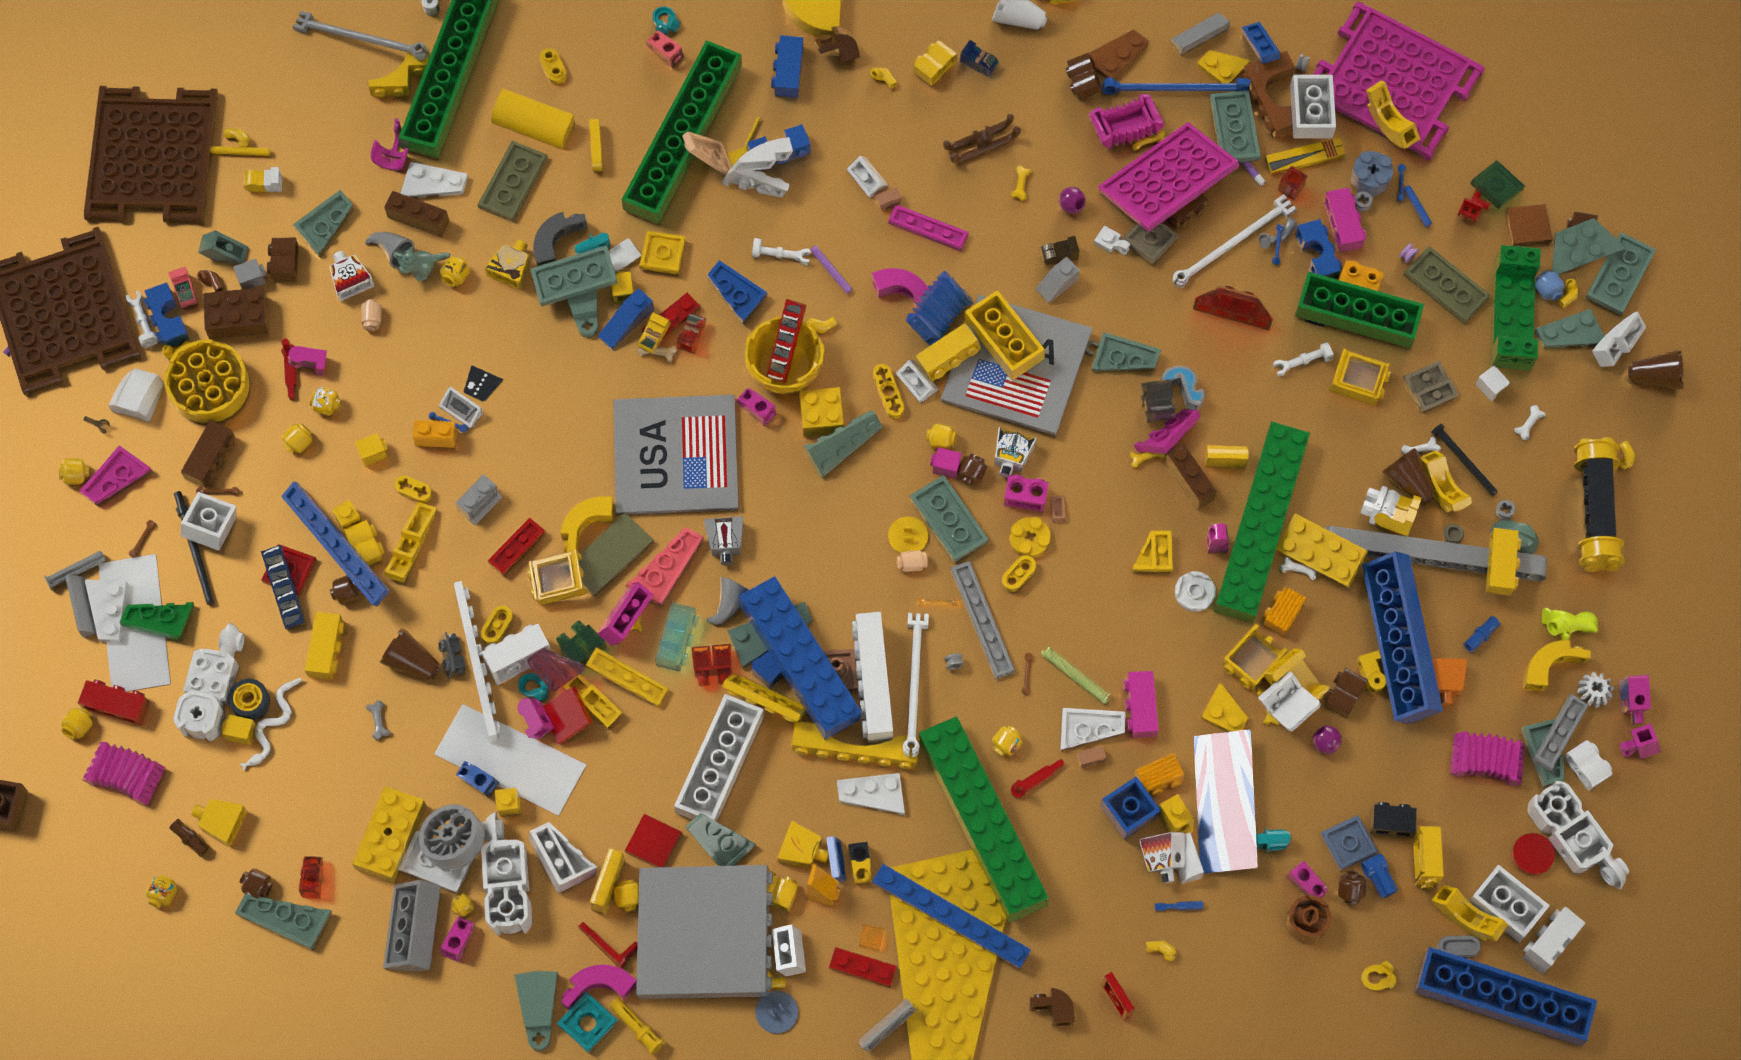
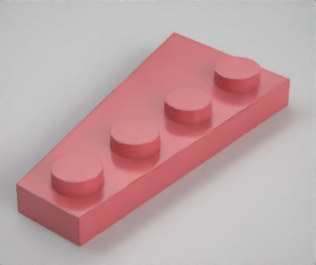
M685 527L667 544V547L661 553H658L646 567H643L638 572V575L626 584V587L628 588L636 582L641 583L654 594L650 600L662 606L704 540L703 536Z

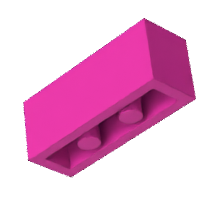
M1349 187L1327 191L1324 197V204L1339 253L1362 248L1366 240V232L1360 225L1361 215L1359 211H1356L1354 194H1351Z
M639 582L628 587L597 634L611 646L623 641L654 594Z
M1153 671L1128 672L1127 678L1123 679L1124 692L1128 691V699H1125V710L1129 711L1130 719H1127V731H1131L1132 738L1157 737L1158 720Z

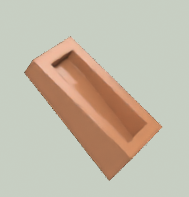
M1052 496V523L1065 522L1064 497Z

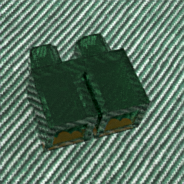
M579 620L571 626V630L576 634L570 639L565 633H562L556 638L561 654L577 672L587 664L596 647L602 651L607 648L605 640L589 624L586 626Z

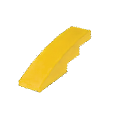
M417 502L401 531V538L393 550V557L384 571L385 577L404 583L428 534L437 512L436 507Z
M562 658L547 672V675L564 691L570 687H576L587 711L607 728L622 714L593 684L591 685L580 673L575 672Z

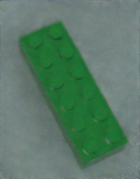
M1308 272L1295 316L1411 349L1424 304Z

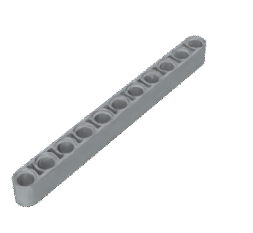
M1336 526L1325 527V529L1368 550L1365 557L1380 558L1396 551L1410 555L1411 563L1487 574L1489 548ZM1517 552V557L1520 558L1519 569L1516 570L1515 577L1534 581L1546 579V557Z

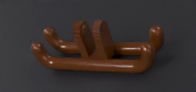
M1008 114L1004 121L991 127L985 126L979 132L975 130L972 132V135L950 143V141L945 140L943 147L947 151H953L971 143L975 147V149L958 156L956 153L950 154V161L955 164L962 163L1015 140L1021 132L1018 126L1014 127L1010 134L992 141V134L1002 131L1012 124L1014 120L1013 114Z

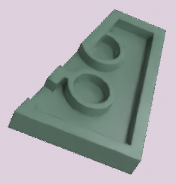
M1555 719L1521 728L1532 759ZM1560 755L1550 772L1533 761L1542 787L1553 785L1555 781H1564L1562 755Z

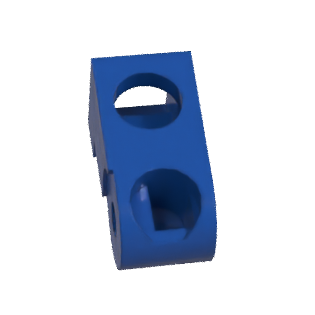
M467 761L463 762L455 774L488 798L499 784L493 776Z

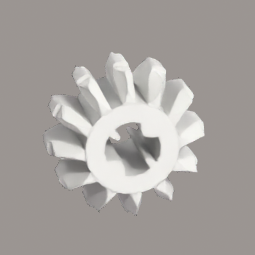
M1592 672L1590 676L1586 674L1583 680H1580L1578 683L1580 688L1577 690V693L1583 695L1580 699L1582 701L1587 700L1589 706L1593 703L1595 708H1598L1600 703L1606 705L1608 700L1613 697L1611 692L1614 686L1608 685L1611 680H1604L1603 673L1599 677H1597L1595 672Z

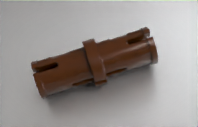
M177 819L170 825L169 829L180 837L184 845H188L199 857L208 851L209 846L197 836L194 830L191 831L184 825L180 819Z

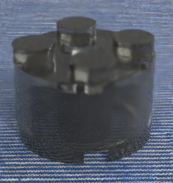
M1167 379L1141 383L1142 395L1140 396L1141 406L1146 409L1144 411L1145 422L1152 423L1174 419L1175 405H1173L1172 400L1174 395L1170 381Z

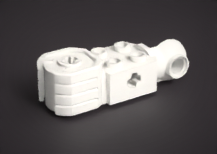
M228 623L226 628L221 631L219 637L220 651L199 649L193 653L183 689L185 694L178 699L173 717L175 725L184 737L190 734L193 738H207L211 742L220 736L226 715L223 708L224 705H229L228 695L230 689L234 686L239 665L234 659L235 651L242 650L245 640V634L240 633L239 629L232 623Z
M1555 781L1552 786L1546 788L1540 795L1535 794L1528 803V815L1542 833L1551 835L1548 839L1573 873H1583L1595 864H1598L1601 876L1606 883L1611 886L1613 885L1617 889H1622L1626 881V875L1629 874L1627 865L1620 858L1613 859L1610 854L1613 843L1590 812L1582 810V803L1569 784Z
M494 812L485 821H481L485 835L484 840H487V843L481 848L483 889L487 894L484 899L485 920L491 931L497 936H500L501 933H517L520 930L525 934L533 924L531 901L525 892L530 891L527 849L524 843L519 840H500L504 839L503 819H498L497 812Z

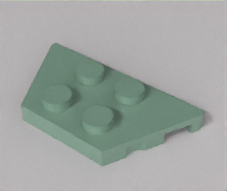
M1594 218L1555 233L1551 272L1554 271L1561 274L1625 249V246Z

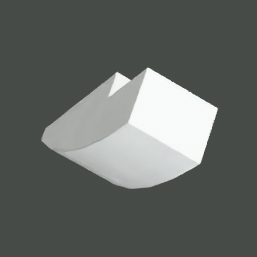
M790 138L775 139L751 149L737 161L733 167L734 172L771 169L775 161L787 160L793 152Z
M1634 312L1615 326L1593 349L1592 353L1600 367L1614 366L1621 354L1629 353L1646 329L1638 312Z

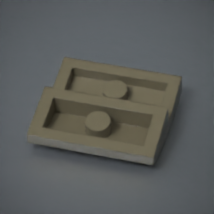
M1440 360L1402 377L1422 412L1459 396L1451 378L1447 377Z

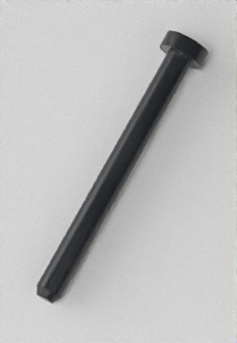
M1441 423L1431 431L1433 436L1438 435L1488 493L1495 496L1498 493L1497 489L1444 431L1445 426Z

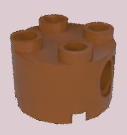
M1305 895L1296 899L1287 912V931L1297 940L1314 943L1322 938L1332 920V914L1326 901L1314 895Z

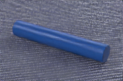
M1410 185L1406 186L1404 191L1424 226H1431L1432 222Z

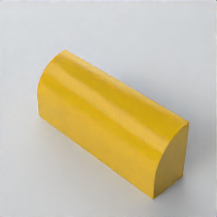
M502 88L492 111L491 123L563 150L575 125V119L573 114Z

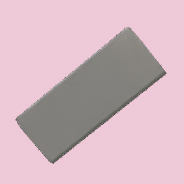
M1217 13L1175 36L1170 41L1182 55L1229 29L1230 21L1220 13Z
M66 574V582L78 632L83 637L95 635L97 632L86 589V579L82 576Z
M905 999L859 1039L862 1049L870 1052L916 1012L917 1009L909 999Z

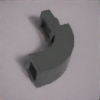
M560 212L547 219L536 233L533 245L537 267L556 261L554 248L561 237L588 229L585 214H573L569 218H565L564 213Z

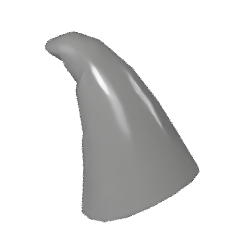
M375 232L365 241L366 245L377 244L385 252L391 267L394 269H399L400 267L399 261L393 255L394 252L403 253L410 247H413L414 251L412 240L390 232Z
M720 577L719 607L717 613L713 617L707 618L706 621L713 625L726 622L740 609L739 595L747 592L749 589L729 578Z

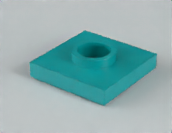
M586 991L557 1022V1025L589 1053L615 1026L618 1020ZM586 1016H591L596 1021V1026L590 1031H584L580 1027L582 1018Z

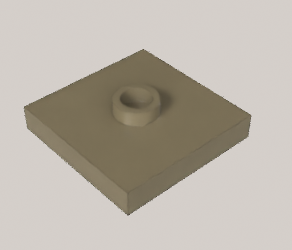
M1137 223L1123 240L1129 242L1131 249L1153 265L1178 239V235L1163 223H1160L1149 232Z

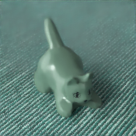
M410 247L403 253L397 251L393 253L400 263V272L403 274L412 272L418 281H424L429 277L430 273L434 270L435 262L445 260L451 255L450 253L431 254L422 250L414 252L413 247Z

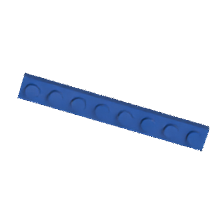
M293 481L281 497L369 602L374 606H378L390 590L298 482Z
M882 864L872 881V884L1018 969H1021L1031 952V949L885 864Z

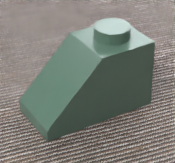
M215 230L202 235L198 253L214 261L239 265L245 262L248 246Z

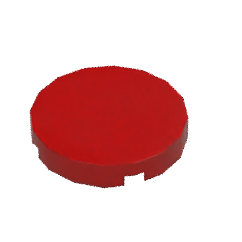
M1537 833L1524 834L1518 838L1511 854L1513 863L1518 870L1532 876L1545 873L1550 869L1555 859V851L1551 842L1543 835Z

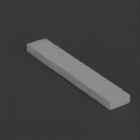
M970 561L951 567V573L995 680L1015 673Z

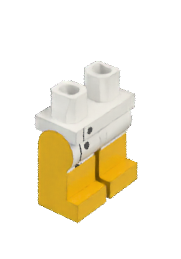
M1382 486L1380 491L1369 488L1360 513L1371 517L1369 520L1370 524L1375 525L1376 522L1381 527L1408 537L1422 498L1414 495L1413 499L1399 495L1394 490H1387L1388 487Z

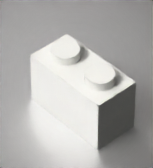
M793 925L772 929L777 971L785 976L806 972L801 930Z

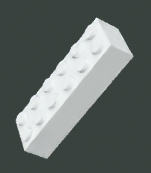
M881 612L856 614V621H852L853 640H857L854 641L855 660L859 659V661H856L857 679H861L858 681L859 699H863L860 701L861 719H865L862 721L863 739H867L868 746L881 744L893 739Z
M724 694L674 805L675 813L692 820L702 813L716 822L718 821L764 718V710L762 708Z

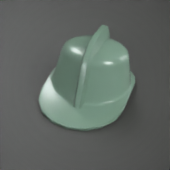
M1501 520L1496 522L1490 530V534L1493 528L1519 531L1518 538H1521V548L1517 552L1532 554L1538 547L1537 534L1526 523Z

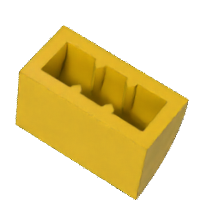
M1205 446L1206 467L1246 468L1248 462L1247 446Z

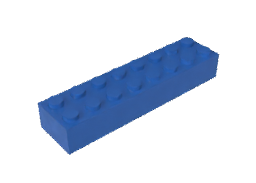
M1394 551L1363 564L1362 568L1394 721L1410 724L1443 712L1410 555Z
M774 576L739 595V606L824 740L861 720L862 711L777 578Z
M1429 947L1424 954L1414 993L1579 1046L1587 1042L1597 1004L1595 999Z

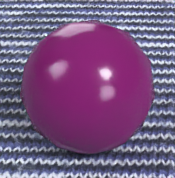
M1067 187L1059 194L1058 202L1060 208L1065 213L1074 214L1084 208L1086 199L1084 193L1079 188Z
M1322 726L1313 735V745L1322 754H1333L1341 747L1342 736L1332 726Z

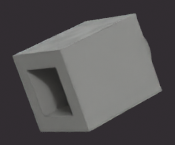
M256 259L233 267L242 289L255 288L266 284L263 276H266L263 264L258 265Z

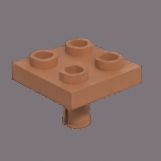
M854 649L823 651L848 691H858Z

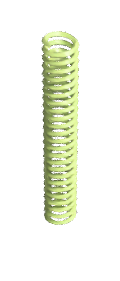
M1050 647L1045 652L1042 650L1041 655H1044V658L1049 659V662L1054 663V666H1057L1059 670L1062 669L1064 674L1067 673L1069 678L1075 680L1077 684H1080L1082 688L1093 694L1100 702L1106 704L1110 700L1106 701L1110 694H1107V692L1103 694L1105 690H1102V687L1097 691L1099 685L1096 687L1097 683L1094 684L1093 681L1089 685L1092 679L1088 681L1089 677L1086 678V675L1082 678L1084 673L1081 674L1079 669L1075 671L1076 667L1073 665L1069 668L1071 663L1068 664L1066 659L1062 661L1063 657L1061 655L1056 658L1058 653L1055 654L1056 651L1050 650Z

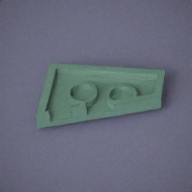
M339 190L294 223L293 227L319 256L353 208V204Z
M1591 309L1538 327L1535 330L1543 348L1588 347L1589 345H1597L1605 337Z
M1103 332L1091 371L1155 370L1161 349Z
M702 813L685 827L718 866H734L756 845L749 839Z

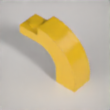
M1380 81L1366 90L1370 101L1367 105L1378 127L1389 140L1403 149L1420 140L1415 123L1404 118L1394 106L1386 82Z
M1435 450L1420 457L1436 491L1433 496L1446 512L1452 510L1454 512L1461 511L1466 506L1472 504L1471 497L1460 490L1455 484L1449 472L1445 455Z
M592 497L580 502L570 510L561 527L562 540H565L564 552L578 551L579 536L588 525L597 522L613 523V497Z
M1560 640L1545 645L1533 656L1525 670L1523 690L1544 692L1548 686V672L1552 665L1560 662L1587 664L1591 658V650H1585L1584 647L1579 646L1570 648V640Z
M1443 884L1431 900L1449 920L1467 933L1485 942L1487 939L1497 941L1508 926L1504 919L1486 914L1473 906L1457 888Z

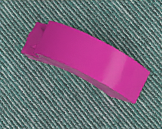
M888 268L872 273V284L878 298L894 293L903 294L909 297L914 302L916 308H918L915 302H921L919 296H925L924 290H929L921 278L907 270Z
M593 965L582 969L569 979L574 988H569L565 991L561 1002L569 1010L586 991L588 992L594 988L609 989L624 1001L636 988L637 980L616 966Z

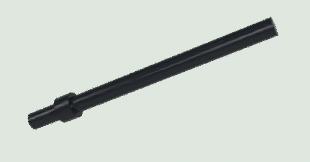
M177 491L174 493L177 504L176 512L182 521L189 508L188 505H185L182 492ZM187 539L206 605H211L214 603V599L197 542Z

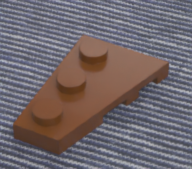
M1132 30L1091 51L1089 54L1093 57L1097 72L1105 79L1108 77L1115 79L1148 45L1149 40L1137 31Z

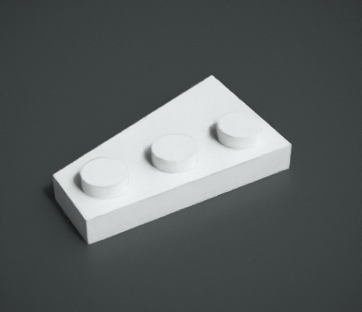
M410 162L401 194L409 197L418 196V198H426L429 195H461L464 192L468 175L467 173Z
M85 580L98 640L100 642H121L122 626L120 625V620L125 608L127 582L119 580Z

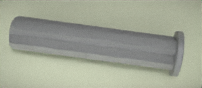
M98 551L48 577L45 575L44 578L52 591V587L66 581V574L78 575L104 562L106 559L103 553Z

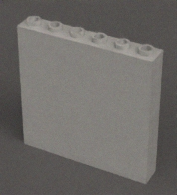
M767 865L640 868L636 995L639 999L768 996V990L772 989V978L768 977V969H772V956H768L769 947H772V934H769V926H772L773 918L772 913H769V905L773 904L772 892H769V884H773V872L769 871Z

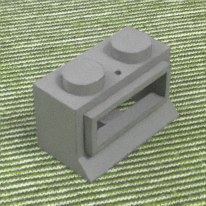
M483 474L455 504L458 512L473 525H476L502 498V495L498 492L496 484Z

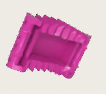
M1149 94L1139 95L1138 101L1134 98L1133 103L1128 102V106L1123 103V107L1117 105L1115 109L1112 106L1111 110L1107 107L1106 111L1099 107L1088 114L1091 124L1098 134V138L1102 145L1108 149H1112L1113 143L1118 147L1119 142L1125 146L1126 140L1131 145L1133 139L1139 142L1140 137L1145 140L1146 134L1150 137L1152 132L1157 135L1164 126L1155 102Z
M1467 731L1455 733L1454 743L1452 744L1451 775L1463 777L1468 773L1471 777L1474 773L1476 777L1480 773L1481 777L1487 774L1488 779L1493 775L1494 780L1499 777L1500 782L1505 779L1507 785L1521 786L1525 757V744L1521 740L1514 743L1512 738L1507 741L1505 735L1500 739L1498 734L1492 738L1490 732L1485 738L1482 732L1478 737L1475 732L1471 737Z
M100 742L82 781L92 786L100 784L102 788L106 786L108 789L110 787L113 790L118 789L120 793L123 792L130 799L134 798L138 804L147 806L165 767L156 761L152 762L150 758L146 759L143 753L139 755L137 751L132 752L130 748L125 750L122 745L117 748L115 744L111 747L108 742Z

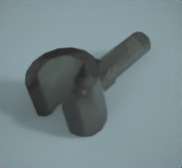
M87 416L83 419L98 427L99 432L103 434L106 433V430L101 428L103 424L110 426L109 421L106 419L98 421Z

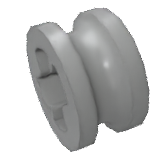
M1300 54L1295 70L1300 69L1304 73L1310 56L1304 57L1303 54Z
M1368 192L1357 193L1355 196V208L1361 212L1367 211L1371 206L1372 196ZM1363 198V201H1366V204L1363 205L1362 202H1359L1360 199Z
M1509 500L1500 501L1496 507L1498 518L1509 520L1513 517L1515 505ZM1503 506H1505L1506 509H1510L1508 514H1506L1505 511L1501 512Z
M955 653L944 658L945 662L948 663L946 669L953 670L963 667L964 661H961L963 655Z

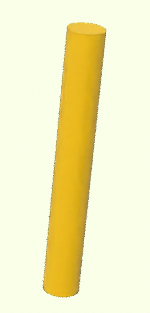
M211 146L210 149L211 154L270 156L271 154L270 148Z

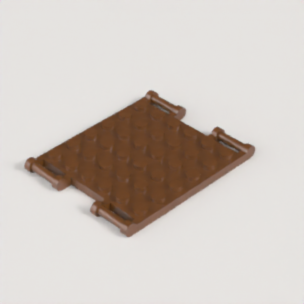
M100 86L86 190L84 220H92L93 218L125 221L126 207L163 208V222L197 221V223H204L211 157L210 149L212 146L218 90L216 88H211L210 90H185L184 88H177L176 99L140 98L139 86H133L132 88H107V86ZM107 95L131 96V98H107ZM184 98H209V100H184ZM93 206L118 207V211H92ZM171 209H197V213H171Z
M99 226L93 228L92 231L71 238H61L63 251L26 262L22 251L16 253L15 256L0 260V269L19 263L17 266L0 271V321L24 395L57 383V385L63 383L59 369L98 357L103 370L108 368V365L132 357L135 359L141 357ZM96 238V240L70 248L72 245ZM131 346V350L107 358L104 357L106 353ZM53 372V376L28 384L26 382L27 379Z

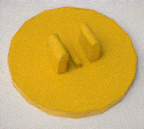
M901 517L894 521L889 528V544L898 553L922 551L928 542L929 534L927 527L921 520L915 517Z

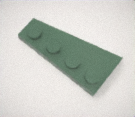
M806 603L794 605L807 626L811 624L812 618ZM750 622L728 630V635L742 670L749 666L758 656L762 657L768 651Z

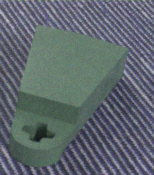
M597 290L566 299L579 334L586 338L593 337L598 331ZM587 323L591 326L588 331L584 328Z
M533 971L515 974L528 1043L533 1050L543 1051L550 1044L559 977L558 972ZM539 1034H541L542 1038H545L544 1041H541V1045H537L536 1041H533Z

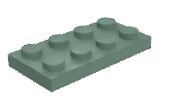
M1249 91L1210 94V104L1218 146L1238 160V162L1260 160L1261 155Z
M1620 232L1617 240L1625 246V249L1607 256L1585 298L1622 316L1656 249Z
M607 245L531 268L541 307L618 283Z
M944 475L910 495V500L954 563L988 543L989 539Z

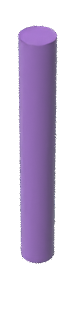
M816 245L813 246L810 250L843 291L846 294L852 291L850 285Z

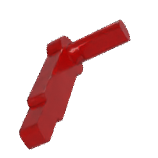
M285 338L281 341L283 346L281 352L284 357L285 385L288 389L289 400H295V387L297 386L296 368H293L288 363V353L294 345L290 344L289 340Z
M1059 759L1050 766H1044L1022 781L1017 780L1011 786V795L1016 799L1023 798L1026 792L1053 776L1055 771L1062 768L1064 761Z
M584 922L578 925V928L618 968L623 969L627 965L626 960L638 949V943L635 941L619 955Z

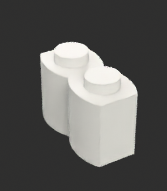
M1586 740L1569 751L1564 756V759L1577 774L1585 788L1590 791L1612 775V768L1608 761L1603 760L1599 756L1597 746Z

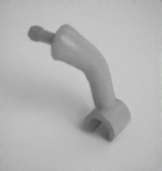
M1291 217L1287 218L1285 227L1281 231L1280 241L1285 240L1297 226V222ZM1266 233L1259 235V242L1262 248H1269L1270 244L1276 243L1277 235L1271 237Z

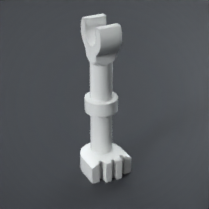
M754 238L752 257L758 258L760 254L776 256V259H781V257L795 259L805 266L809 264V259L802 257L804 255L810 256L811 250L809 249L789 251L783 250V247H777V249L761 246L762 239Z
M136 291L137 298L135 300H131L129 295H126L128 304L134 307L137 315L136 321L138 325H141L144 333L138 337L142 347L148 348L157 344L159 339L156 332H152L148 324L149 318L144 313L141 305L143 301L142 295L139 291Z
M1328 342L1320 345V349L1308 354L1302 353L1300 357L1292 360H1277L1273 363V367L1281 366L1283 368L1277 372V376L1281 377L1291 368L1301 364L1307 365L1309 361L1323 357L1325 362L1331 361L1334 358L1333 352Z

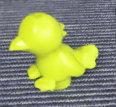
M1543 608L1541 623L1547 625L1551 635H1561L1562 640H1569V634L1574 631L1584 633H1596L1598 631V618L1591 612L1586 611L1572 615L1562 610L1551 611L1548 608Z

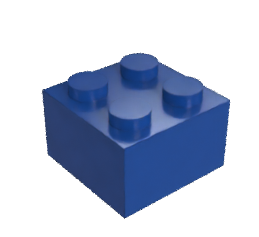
M1137 776L1102 798L1100 807L1124 840L1158 818L1161 812Z

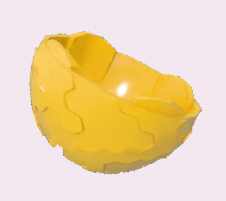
M781 316L766 320L748 335L745 342V364L751 377L760 386L774 393L789 394L806 388L818 375L824 361V345L815 329L803 320L787 382L783 383L766 377L781 321Z

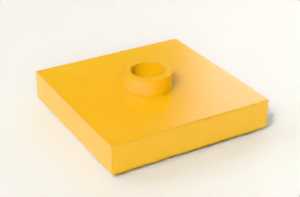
M646 231L639 268L679 275L686 236Z

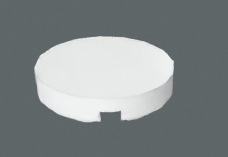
M1191 571L1178 579L1174 595L1182 608L1191 612H1200L1212 605L1216 595V587L1208 575L1202 572Z

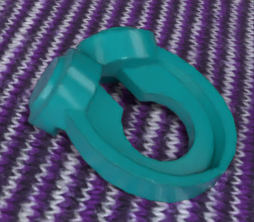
M662 6L654 10L652 18L656 31L666 35L669 31L676 32L679 29L680 21L676 19V15L671 8ZM663 14L669 15L668 23L659 20V16Z
M527 673L518 681V689L524 696L536 698L540 702L548 698V689L552 687V681L549 676H541L537 673ZM530 680H534L537 685H541L540 688H534L530 691L526 690L525 686Z

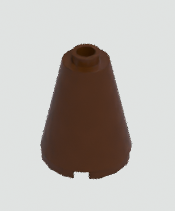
M1673 350L1632 362V366H1628L1629 378H1633L1635 383L1678 390L1683 389L1682 350Z
M1415 448L1382 471L1388 479L1412 499L1414 495L1421 497L1420 504L1424 503L1426 506L1435 499L1433 495L1436 491Z
M401 628L398 632V637L392 640L383 654V659L380 660V663L427 681L429 678L434 679L440 670L437 667L439 663L407 630Z

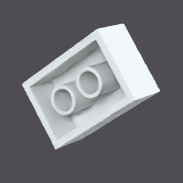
M1293 75L1290 85L1293 138H1333L1336 129L1333 75Z
M533 624L528 625L522 629V632L516 635L510 634L502 642L490 644L482 651L486 666L497 685L553 657L549 643L539 624L534 626Z
M1497 865L1469 900L1473 906L1482 912L1504 919L1508 924L1504 931L1518 943L1522 941L1550 906L1500 865Z

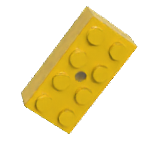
M998 290L965 311V322L1012 381L1045 359V349Z
M384 786L352 865L355 870L394 884L396 883L400 873L399 866L427 807L424 799Z

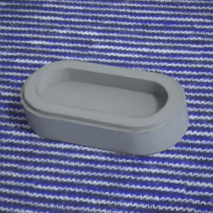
M1470 935L1445 936L1438 942L1437 949L1463 958H1473L1480 952L1481 943L1476 937Z

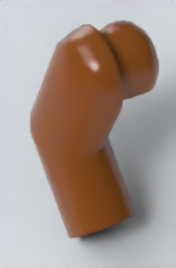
M200 270L197 273V279L203 283L211 284L215 292L224 290L216 272Z

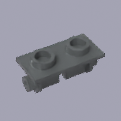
M444 632L438 641V649L443 655V670L446 671L448 678L454 672L457 675L464 674L466 667L463 655H455V653L462 651L459 637L455 633L447 635V632Z

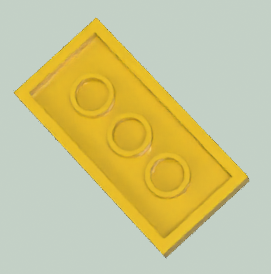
M1294 514L1276 548L1277 551L1347 587L1350 586L1368 550L1297 514Z
M734 673L729 676L722 685L729 694L734 696L741 695L746 698L747 702L754 705L758 703L764 706V709L770 713H780L784 715L783 718L787 721L798 722L807 715L801 703L739 674Z

